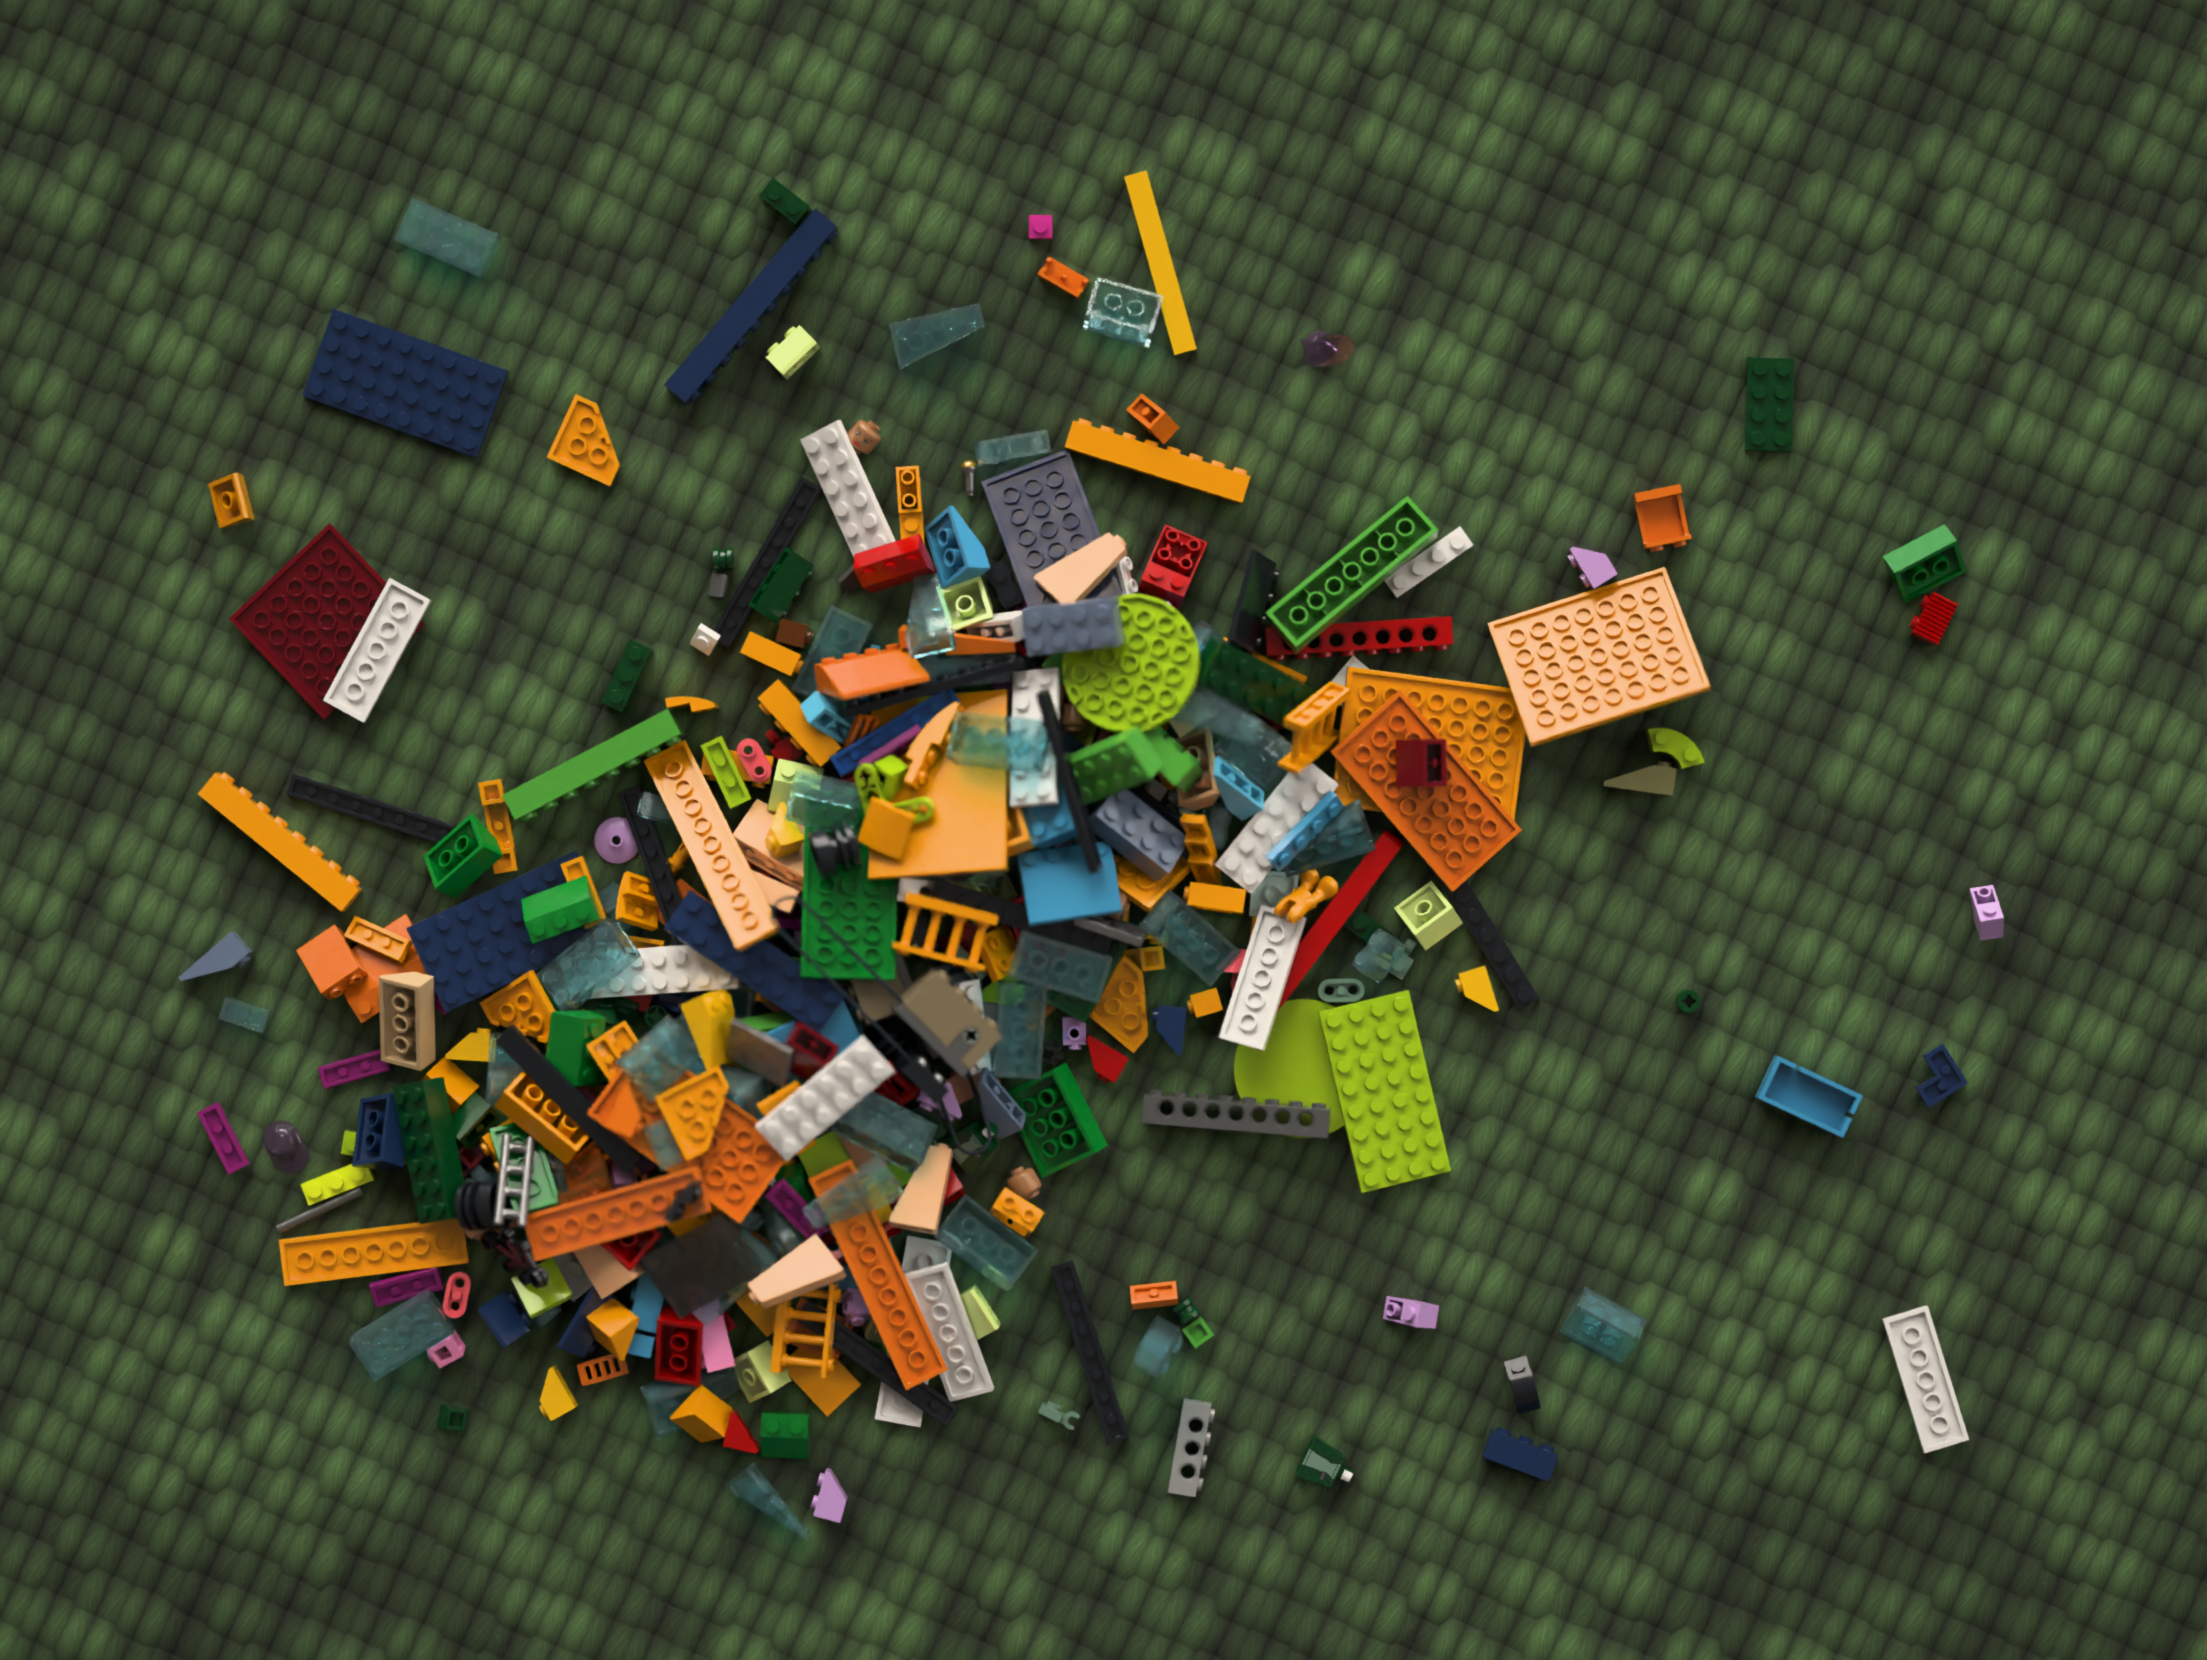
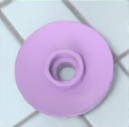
M614 817L607 819L598 827L595 833L594 842L596 850L608 862H627L639 851L628 820L625 818ZM614 836L620 837V844L615 845L613 843Z

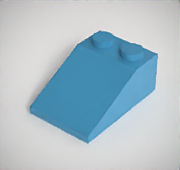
M948 506L924 527L942 589L982 576L990 569L983 545L954 506Z

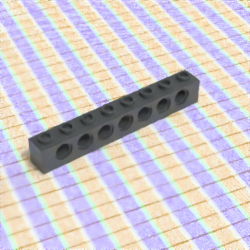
M1150 1089V1093L1144 1094L1142 1123L1328 1138L1331 1108H1327L1325 1103H1312V1106H1303L1301 1101H1289V1104H1279L1277 1099H1266L1265 1102H1256V1098L1242 1097L1241 1101L1233 1100V1096L1219 1095V1099L1210 1098V1094L1196 1093V1097L1187 1096V1092L1173 1091V1095L1163 1094V1090ZM1170 1102L1173 1105V1111L1171 1113L1163 1112L1161 1103ZM1190 1103L1196 1107L1194 1115L1185 1113L1184 1106ZM1214 1105L1218 1107L1220 1114L1217 1117H1211L1207 1112L1209 1106ZM1232 1108H1240L1243 1116L1240 1119L1233 1118L1230 1114ZM1257 1109L1263 1110L1266 1113V1119L1263 1121L1256 1120L1253 1112ZM1280 1111L1287 1112L1289 1121L1285 1123L1278 1121L1277 1113ZM1303 1113L1310 1114L1313 1122L1308 1125L1303 1124L1300 1121V1115Z

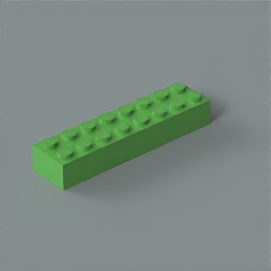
M1406 496L1270 608L1265 614V620L1291 650L1297 654L1435 540L1438 529L1417 505Z
M1063 652L1052 653L1041 666L1045 669L1057 667L1060 670V683L1065 686L1062 675ZM1161 726L1142 732L1163 763L1158 771L1186 793L1204 773L1199 767L1202 763L1187 751L1183 753L1182 751L1185 748L1171 736L1166 738L1168 733Z
M666 709L502 796L514 819L528 822L538 817V811L543 810L547 812L559 806L557 803L559 800L568 801L579 795L578 791L582 788L585 790L592 789L600 784L598 780L604 777L605 779H611L620 774L619 769L623 767L632 768L641 763L640 758L644 756L650 758L662 752L661 747L665 745L671 747L681 742L680 737L684 736L685 733L673 710Z

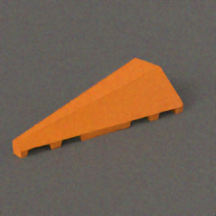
M902 625L898 630L900 648H908L910 651L946 650V655L1007 653L1016 652L1017 650L1015 642L909 625Z

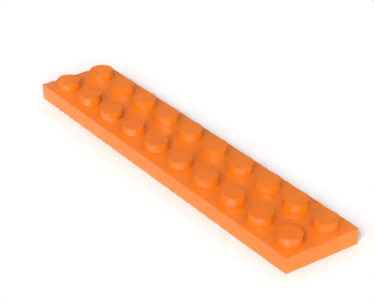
M848 1159L808 1178L905 1390L947 1371L948 1368L852 1160Z

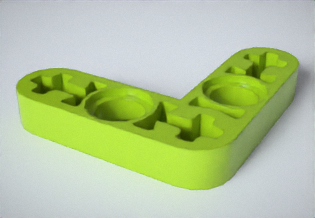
M869 763L861 764L855 772V781L865 816L870 804L866 798L867 792L873 791L877 793L879 799L885 801L877 770ZM863 770L871 773L868 780L870 786L863 788L867 785L866 778L860 776ZM927 797L894 803V808H902L911 814L912 810L919 809L921 804L924 807H929L926 814L922 810L915 811L913 823L929 819L935 809L933 801Z

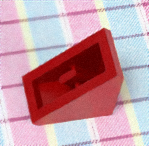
M735 1409L729 1417L723 1446L755 1454L761 1448L737 1409Z

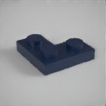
M1940 1044L1922 1055L1934 1074L1933 1077L1915 1087L1927 1108L1968 1084L1944 1044Z

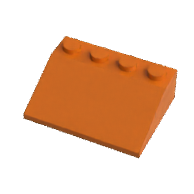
M899 643L888 644L886 649L882 650L869 648L864 650V654L859 655L857 653L843 654V658L836 660L835 657L823 658L821 663L814 664L818 692L842 700L930 681L929 675L908 648H900Z
M405 914L384 929L411 941L406 928L412 926L413 923ZM358 944L351 950L360 966L366 970L367 975L363 977L360 983L344 990L343 994L360 1022L365 1023L380 1014L379 977L381 975L418 972L427 975L414 945L410 948L403 963H400Z

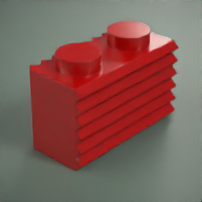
M1931 592L1929 596L1925 594L1919 604V607L1922 608L1919 616L1914 615L1908 628L1912 629L1910 635L1931 646H1937L1958 604L1935 592Z

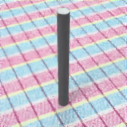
M361 1186L276 1225L279 1233L285 1232L364 1195Z

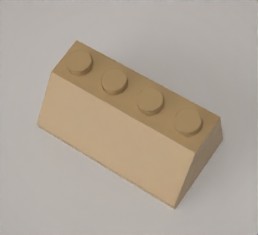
M418 972L381 975L379 977L381 1061L421 1071L436 1060L434 976Z

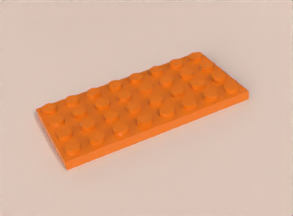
M1398 690L1337 744L1330 753L1450 891L1453 892L1522 829L1447 743V786L1396 787L1395 740L1443 739L1403 692Z
M642 1037L587 1114L605 1127L624 1084L631 1086L642 1115L641 1122L644 1123L639 1136L634 1135L633 1139L611 1129L609 1130L670 1174L699 1166L708 1201L735 1221L741 1223L786 1160L756 1129V1124L760 1121L726 1097L709 1149L686 1161L655 1097L696 1077V1075Z

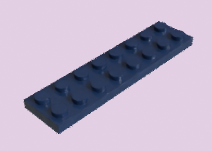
M691 890L663 928L675 938L819 1034L844 999V996L834 986L823 979L800 978L801 964L764 939L738 951L717 908Z

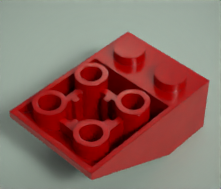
M1165 524L1141 577L1137 592L1158 598L1164 602L1169 601L1176 610H1179L1208 542Z

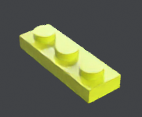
M350 1164L300 1185L308 1205H312L375 1179L370 1168H358Z

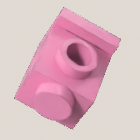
M451 1328L449 1332L429 1342L427 1355L433 1363L435 1362L439 1368H442L462 1357L466 1345L455 1329Z

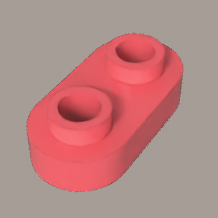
M753 739L742 740L738 744L737 754L750 778L760 783L767 781L772 775V767L759 743ZM746 746L753 748V752L750 755L744 752ZM758 766L764 769L762 775L756 774L755 770Z
M459 1271L452 1274L447 1282L443 1311L450 1318H458L467 1310L472 1280L465 1272ZM458 1279L464 1281L463 1287L457 1286L456 1282ZM453 1302L459 1303L460 1307L458 1310L452 1308Z

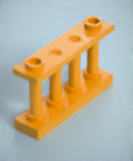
M1330 681L1285 718L1284 727L1292 729L1294 734L1291 752L1278 762L1279 767L1286 769L1290 773L1299 774L1338 741L1339 731L1333 729L1336 709L1349 698V688Z
M906 891L904 902L908 903L910 909L901 943L892 942V947L896 949V953L909 956L911 952L965 966L964 970L978 973V970L984 971L985 965L979 963L978 960L986 930L990 928V924H997L999 916L995 913ZM922 907L931 909L930 913H932L924 948L910 945L918 912L922 910ZM945 913L954 915L955 923L947 953L943 954L933 951L941 917ZM972 919L977 921L976 925L978 927L970 958L967 960L955 957L964 922Z
M831 1283L829 1290L815 1289L800 1295L802 1297L828 1299L827 1313L794 1310L791 1307V1299L777 1304L770 1372L781 1373L788 1366L821 1369V1378H827L830 1376V1373H833L835 1360L832 1359L836 1307L837 1303H840L842 1294L841 1289H838L839 1283ZM797 1319L825 1322V1337L791 1333L788 1330L789 1321ZM792 1342L824 1346L823 1358L818 1360L791 1357L789 1354H786L787 1344Z

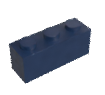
M1498 1427L1497 1430L1491 1428L1482 1452L1484 1458L1549 1482L1559 1456L1554 1452V1447L1544 1443L1541 1444V1447L1532 1444L1533 1439L1523 1435L1516 1438L1510 1435L1511 1431L1502 1427Z

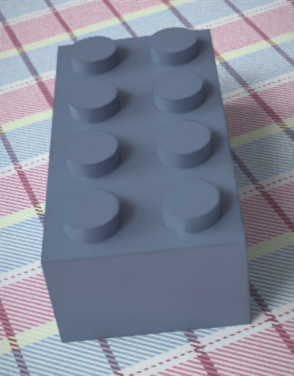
M1118 596L1029 606L1021 610L1028 656L1119 646L1125 642Z
M1128 789L1100 799L1089 817L1092 831L1156 882L1170 873L1186 847L1184 843L1185 835Z

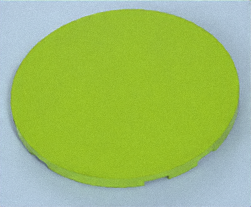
M1125 594L1119 597L1125 642L1119 646L1063 652L1062 675L1065 690L1072 704L1094 725L1115 733H1122L1137 726L1141 732H1146L1171 720L1189 701L1199 677L1200 650L1197 638L1190 624L1174 607L1152 596Z
M1313 999L1285 1001L1276 1013L1265 1051L1238 1044L1234 1059V1077L1241 1100L1242 1097L1256 1098V1102H1265L1266 1099H1277L1279 1104H1289V1101H1301L1303 1106H1312V1103H1325L1327 1108H1331L1329 1133L1343 1127L1344 1121L1318 1011L1334 1008L1335 1006ZM1257 1109L1253 1112L1256 1120L1263 1121L1266 1119V1113L1263 1110ZM1280 1111L1277 1113V1119L1285 1123L1289 1121V1115L1285 1111ZM1303 1113L1300 1115V1121L1303 1124L1308 1125L1313 1122L1310 1114ZM1284 1135L1293 1138H1314L1305 1136Z

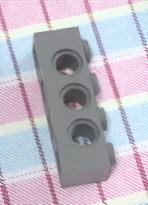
M1183 1399L1168 1493L1196 1497V1491L1201 1492L1203 1478H1199L1200 1468L1205 1469L1207 1455H1203L1204 1445L1209 1446L1211 1432H1207L1208 1423H1213L1215 1409H1211L1210 1402ZM1194 1419L1200 1420L1203 1424L1202 1428L1198 1431H1194L1189 1427V1423ZM1189 1442H1194L1198 1445L1199 1449L1196 1453L1190 1454L1185 1450V1446ZM1185 1465H1190L1194 1468L1195 1472L1192 1476L1187 1477L1182 1474L1181 1469Z

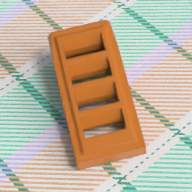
M613 1354L577 1363L582 1386L628 1374L629 1370L626 1359L621 1361L617 1358L620 1371L615 1369L613 1358L617 1357ZM607 1360L611 1371L609 1374H607L604 1361ZM596 1363H599L600 1371L602 1374L601 1376L597 1375V1371L595 1368ZM586 1366L590 1367V1371L592 1374V1378L588 1379L587 1371L585 1368Z

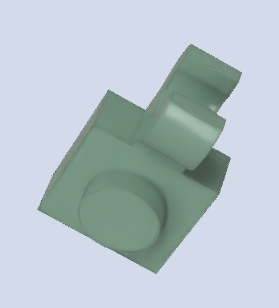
M1408 937L1400 951L1393 948L1382 968L1402 980L1414 961L1409 955L1417 942Z
M1048 1401L1046 1404L1042 1402L1038 1410L1039 1414L1065 1425L1067 1429H1074L1075 1426L1069 1424L1068 1419L1070 1417L1079 1419L1080 1415L1077 1412L1063 1413L1060 1411L1061 1406Z

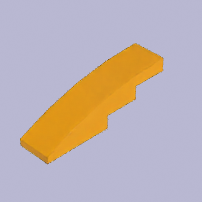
M1182 814L1180 822L1186 832L1184 843L1190 853L1187 862L1197 882L1221 886L1220 869L1215 866V863L1218 861L1217 852L1205 815Z

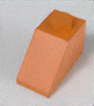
M1142 393L1126 409L1132 417L1163 444L1180 428L1165 411Z
M624 1084L605 1127L633 1139L634 1135L639 1136L644 1123L641 1122L642 1115L631 1086Z

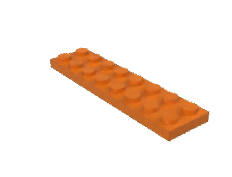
M699 1166L528 1214L525 1231L532 1247L531 1251L534 1262L670 1224L663 1220L671 1203L686 1186L696 1180H702ZM704 1183L701 1186L703 1194L700 1200L691 1205L684 1204L686 1212L681 1220L711 1212Z

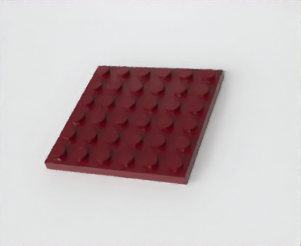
M329 523L239 608L229 620L312 708L326 720L338 708L323 701L387 582L340 532ZM422 619L412 638L426 625Z

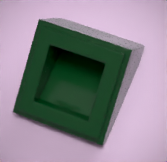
M441 1404L437 1427L442 1430L464 1432L469 1409Z

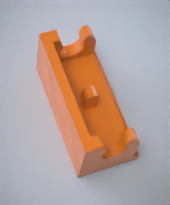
M1051 257L1046 259L1043 268L1038 272L1040 279L1076 300H1079L1090 281Z

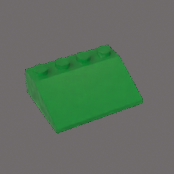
M1067 1063L1059 1065L1008 1091L1009 1095L1026 1114L1023 1129L1018 1132L1041 1178L1108 1146Z

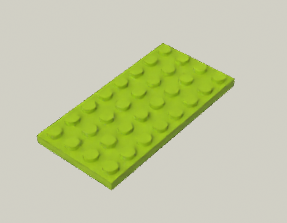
M1409 990L1318 1011L1360 1193L1451 1171Z

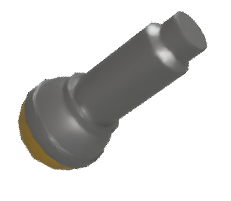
M966 460L961 465V470L965 475L967 496H974L975 491L974 475L977 466L972 460Z

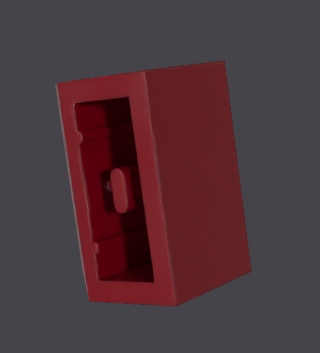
M1446 739L1395 740L1396 787L1447 786Z
M797 1020L783 1044L794 1049L790 1071L807 1082L831 1062L839 1049L837 1044Z

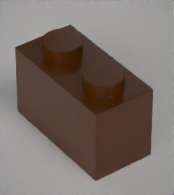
M781 618L775 641L806 650L807 645H812L814 632L811 631L812 627L809 625Z

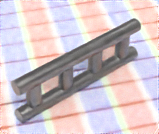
M503 1135L494 1225L502 1226L505 1218L518 1220L517 1227L526 1228L535 1139L533 1137H526L525 1144L511 1143V1135ZM510 1152L524 1154L523 1166L509 1165ZM508 1174L522 1176L521 1188L507 1187ZM506 1196L520 1198L519 1210L505 1209Z

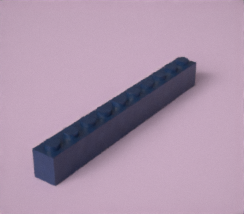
M815 208L664 385L687 405L690 401L694 403L701 396L702 392L700 390L705 384L709 386L717 377L715 372L720 366L724 368L731 361L732 357L730 355L735 349L739 351L747 342L745 337L750 331L754 333L761 326L762 322L760 320L765 314L770 315L777 307L775 302L780 296L784 298L793 288L791 286L792 282L796 278L800 280L808 270L805 267L811 261L815 262L821 256L823 246L826 243L830 245L838 235L836 233L838 230L837 226Z

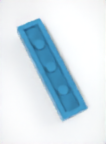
M1330 790L1266 855L1272 867L1278 872L1287 866L1344 807L1334 792Z

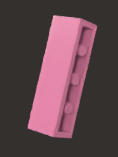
M708 1275L686 1281V1286L682 1288L685 1300H690L692 1309L688 1311L704 1324L702 1369L707 1368L709 1373L735 1366L714 1278Z

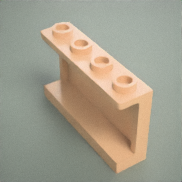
M756 799L733 833L745 859L803 892L804 842L799 852L775 859L771 851L766 847L765 838L776 812L767 811L768 804ZM795 821L804 836L805 826Z

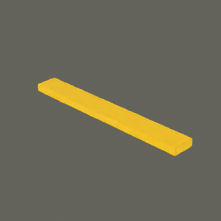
M1147 170L1125 176L1124 179L1174 356L1197 350Z

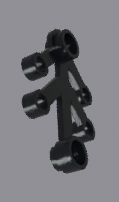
M507 1226L500 1231V1235L492 1229L491 1231H485L479 1236L480 1242L485 1249L491 1251L496 1247L509 1257L502 1262L506 1272L512 1273L515 1270L524 1269L523 1272L518 1274V1279L524 1286L530 1283L535 1288L548 1285L549 1275L543 1267H538L529 1253L532 1250L530 1243L526 1239H522L515 1244L513 1239L516 1235L512 1228ZM500 1235L502 1239L507 1243L508 1247L501 1242Z

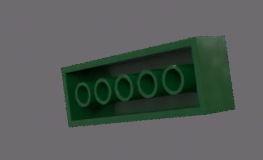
M1211 635L1200 654V672L1197 681L1199 685L1284 726V720L1290 713L1319 691V689Z
M444 1077L392 1087L419 1224L456 1218L455 1196L460 1185L465 1182Z

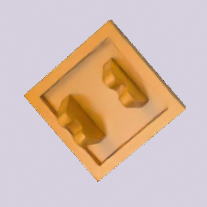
M1001 924L985 934L980 956L986 967L984 971L989 973L992 982L999 981L1026 965L1009 925Z

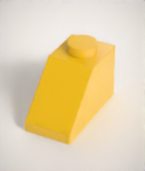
M784 802L779 804L765 838L766 847L771 851L775 859L799 852L804 842V836Z
M1484 965L1457 974L1459 979H1456L1455 983L1459 993L1463 992L1465 997L1494 1012L1499 1011Z
M477 1028V1032L469 1033L446 1053L445 1059L494 1062L497 1033H491L489 1028Z
M556 1365L548 1370L540 1398L542 1405L539 1406L545 1418L549 1417L551 1421L578 1406Z

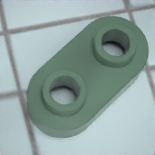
M1354 978L1326 979L1319 984L1318 995L1325 1002H1356L1364 995V985L1361 981ZM1352 985L1357 988L1355 994L1348 992V988ZM1332 986L1334 989L1333 994L1327 995L1325 988Z

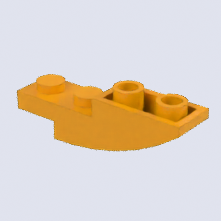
M919 466L896 467L901 539L920 534L925 544Z
M954 702L938 713L924 727L905 756L910 761L911 766L904 779V782L911 789L919 791L921 785L926 782L930 765L936 761L937 750L947 752L948 747L954 743L956 730L965 719V710L960 703Z

